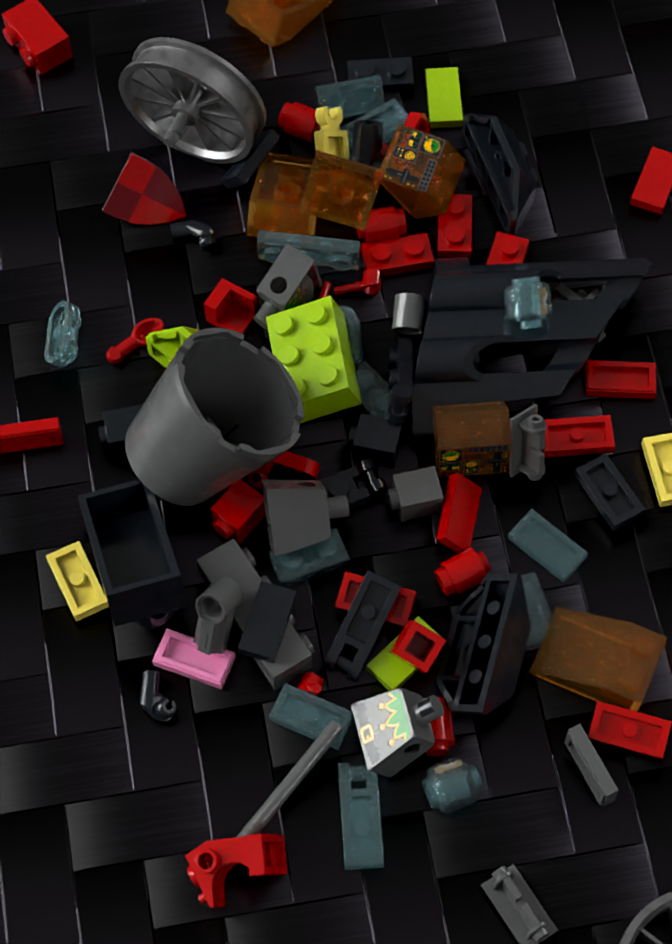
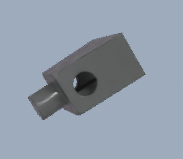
M261 480L269 546L275 556L331 538L330 519L349 516V505L346 495L327 497L325 487L318 480Z

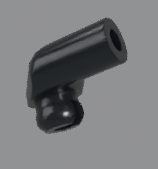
M199 220L170 224L173 240L198 237L199 245L202 248L217 244L215 237L217 231L209 224Z
M154 670L143 671L140 693L141 707L153 719L163 722L169 721L176 713L177 707L172 699L169 701L160 693L161 673Z

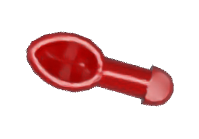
M148 318L140 321L133 328L130 337L107 350V361L112 364L120 363L123 361L122 358L138 347H147L145 337L152 332L164 330L163 321L159 318Z

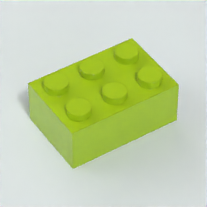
M331 295L266 317L272 354L289 372L301 396L304 419L300 423L362 404L345 315Z

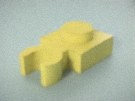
M327 106L317 108L315 117L317 123L321 126V130L314 132L316 155L321 154L338 159L337 165H341L339 164L341 158L349 159L347 130H340V123L343 119L341 107H335L328 110Z

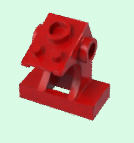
M260 833L244 837L210 840L185 855L190 865L187 867L188 875L192 883L197 888L200 887L203 892L198 895V898L202 904L207 902L210 908L226 907L225 878L228 872L237 864L242 863L249 868V876L287 874L284 835Z

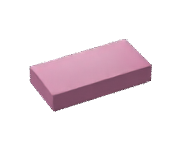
M166 628L152 660L153 665L222 690L236 658L235 652L226 649L222 654L207 655L197 650L198 646L194 642L193 637Z

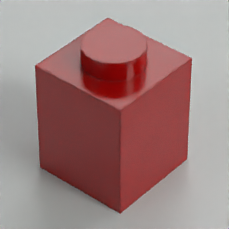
M242 480L232 484L210 508L213 521L212 526L216 532L226 539L232 537L240 544L266 516L263 495Z
M408 620L389 653L418 671L427 673L446 640L415 620Z

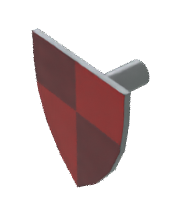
M131 152L102 211L115 218L133 224L144 225L169 223L186 216L182 197L173 181L161 168Z

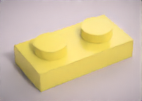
M672 433L645 437L642 440L641 446L659 506L672 505Z
M80 541L46 555L50 568L76 622L109 607L106 596Z

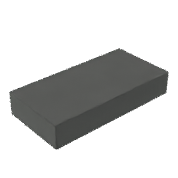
M578 724L568 729L565 745L599 805L604 807L614 802L619 790L581 724Z

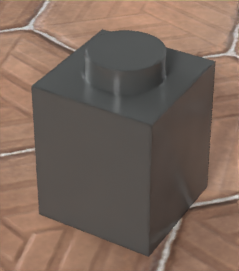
M435 466L393 475L392 489L387 490L391 510H398L401 522L442 513L444 496Z

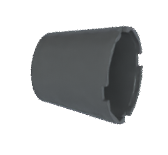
M206 328L189 336L178 349L127 430L125 449L134 473L151 492L170 503L193 506L205 502L285 453L296 443L301 435L298 432L300 421L304 419V409L301 396L292 377L283 364L264 346L257 349L243 340L244 334L225 328Z

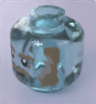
M540 276L511 280L512 285L504 290L507 319L511 322H520L521 329L542 327L541 319L549 318L553 312L549 284L540 282Z
M454 757L431 766L427 770V779L422 780L423 788L433 809L439 808L445 814L475 803L478 798L477 788L482 786L481 777L474 764L467 766L466 762L460 757Z

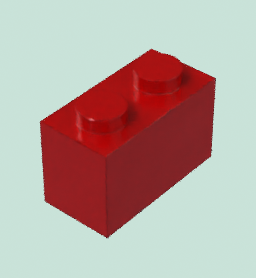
M25 0L2 14L5 25L2 32L7 42L11 46L16 45L20 49V55L26 65L29 67L33 65L40 75L73 57L69 36L38 0Z

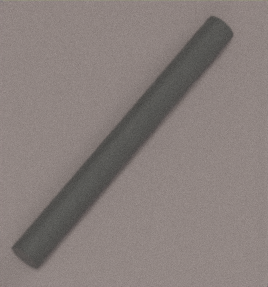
M331 720L237 837L259 834L342 733L344 729L337 722Z

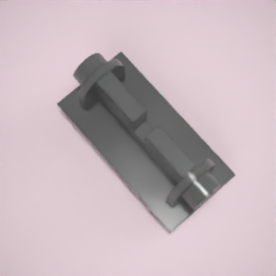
M537 404L532 405L510 419L509 476L511 478L522 472L527 475L528 479L537 481L545 474V453L541 452V450L545 448L547 424L543 417L538 415Z
M514 864L508 868L505 866L498 868L492 873V878L481 884L519 944H539L558 931Z

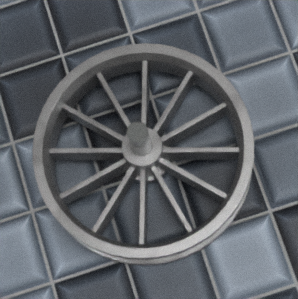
M157 37L142 42L133 54L132 63L125 67L119 78L121 97L128 110L144 128L166 146L207 162L225 164L244 159L253 147L254 138L261 133L266 123L264 103L250 81L220 56L185 40Z

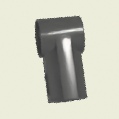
M219 577L195 602V609L199 616L194 642L198 646L197 650L207 655L222 654L228 647L235 608L241 603L243 598L240 586L231 578Z

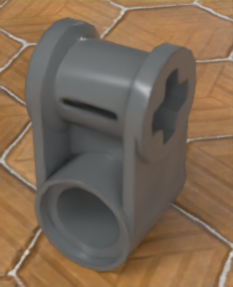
M399 293L395 295L392 331L397 339L399 334L423 336L429 308L424 296L415 293Z

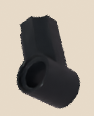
M372 119L355 120L352 155H349L348 160L356 162L355 164L367 162L368 167L376 168L374 172L380 174L378 175L379 178H377L378 188H380L382 171L379 172L378 169L382 170L383 158H380L383 122Z

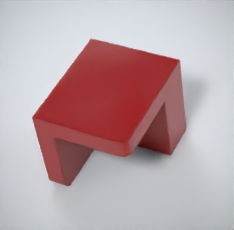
M222 278L204 302L206 321L219 328L245 334L254 321L253 317L259 310L258 298L256 295Z

